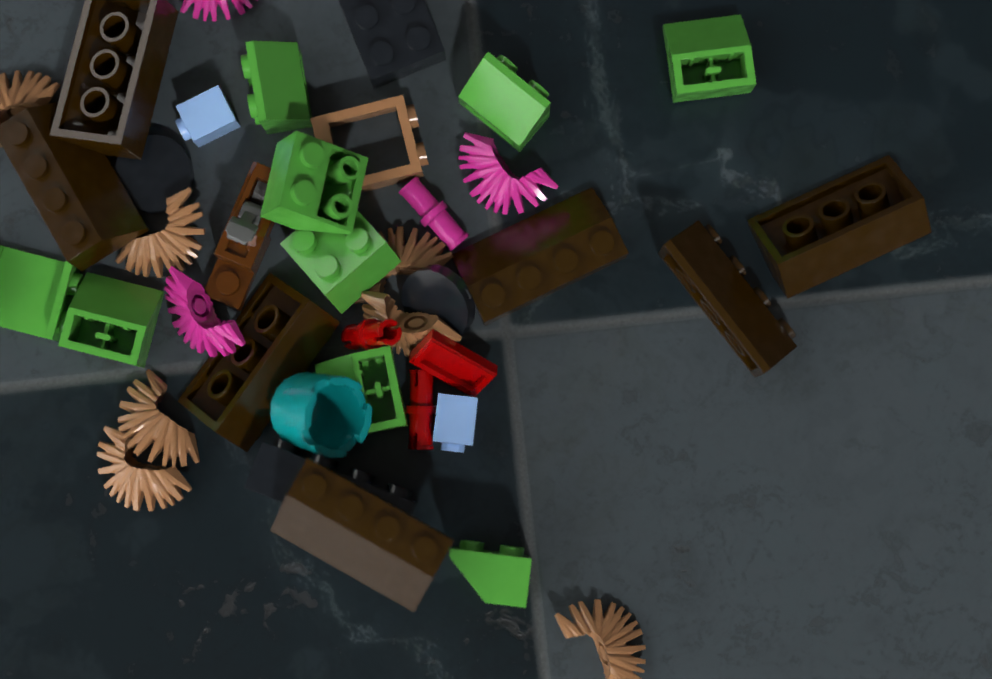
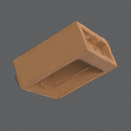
M403 95L310 118L315 138L335 145L331 127L397 111L410 164L365 175L361 193L410 181L416 176L418 178L424 177L421 166L429 165L424 143H415L412 128L419 127L414 104L405 105Z

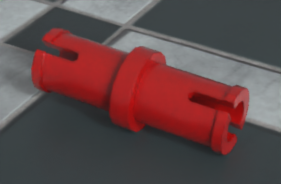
M365 319L359 324L345 326L341 333L342 342L351 341L344 345L350 350L358 348L371 350L380 348L383 345L396 344L401 338L402 330L401 327L391 328L398 324L393 319H385L383 321Z
M409 369L410 401L409 405H405V412L409 414L408 449L432 450L434 449L433 414H436L437 405H433L434 376L422 369Z

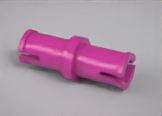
M417 176L398 192L422 218L420 223L424 227L429 226L444 242L450 252L469 236L446 211L448 206L445 202L441 201L439 203Z

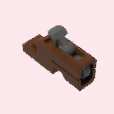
M258 162L252 163L214 252L218 259L205 287V293L209 295L211 300L241 311L271 241L269 236L275 225V222L260 217L271 168Z

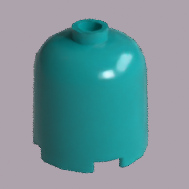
M297 373L286 378L276 389L271 401L270 418L275 432L282 440L300 449L324 457L340 458L346 456V452L351 450L357 442L363 443L371 426L372 407L371 404L366 403L364 394L360 390L362 389L360 383L348 377L321 373Z

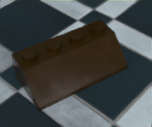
M85 0L50 136L104 155L142 160L179 11L167 0Z
M58 102L26 108L0 124V143L66 261L79 270L84 271L149 231L147 224L107 155L50 136Z
M889 155L747 220L772 277L787 298L793 297L932 233L924 197Z
M591 187L453 253L452 260L461 278L468 286L467 291L470 297H473L477 312L484 326L625 259L629 252L612 217Z
M698 220L666 242L658 254L754 378L763 375L797 347L792 340L796 337V334L783 318L777 321L768 310L771 302L765 293L757 286L752 289L743 278L747 272L734 255L728 258L719 247L722 239L714 228L709 224L703 226Z
M271 273L268 274L235 320L246 344L242 347L235 344L236 352L230 353V355L225 357L219 351L216 357L209 356L178 400L180 404L214 432L246 452L259 439L264 428L271 420V401L276 389L286 378L297 373L307 372L312 361L325 343L330 340L332 333L340 324L329 313Z
M307 458L288 491L270 530L413 612L416 610L455 540L312 458Z

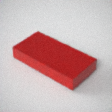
M434 329L409 354V362L471 397H475L497 376L498 365Z

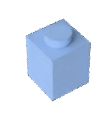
M219 85L176 106L181 117L176 119L175 123L185 141L192 138L198 147L241 127Z
M438 393L433 442L441 443L440 450L464 453L465 445L473 446L478 408L477 397Z

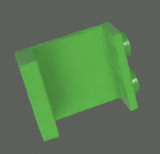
M0 245V327L59 342L68 307L84 275L80 274V270L67 261L63 262Z

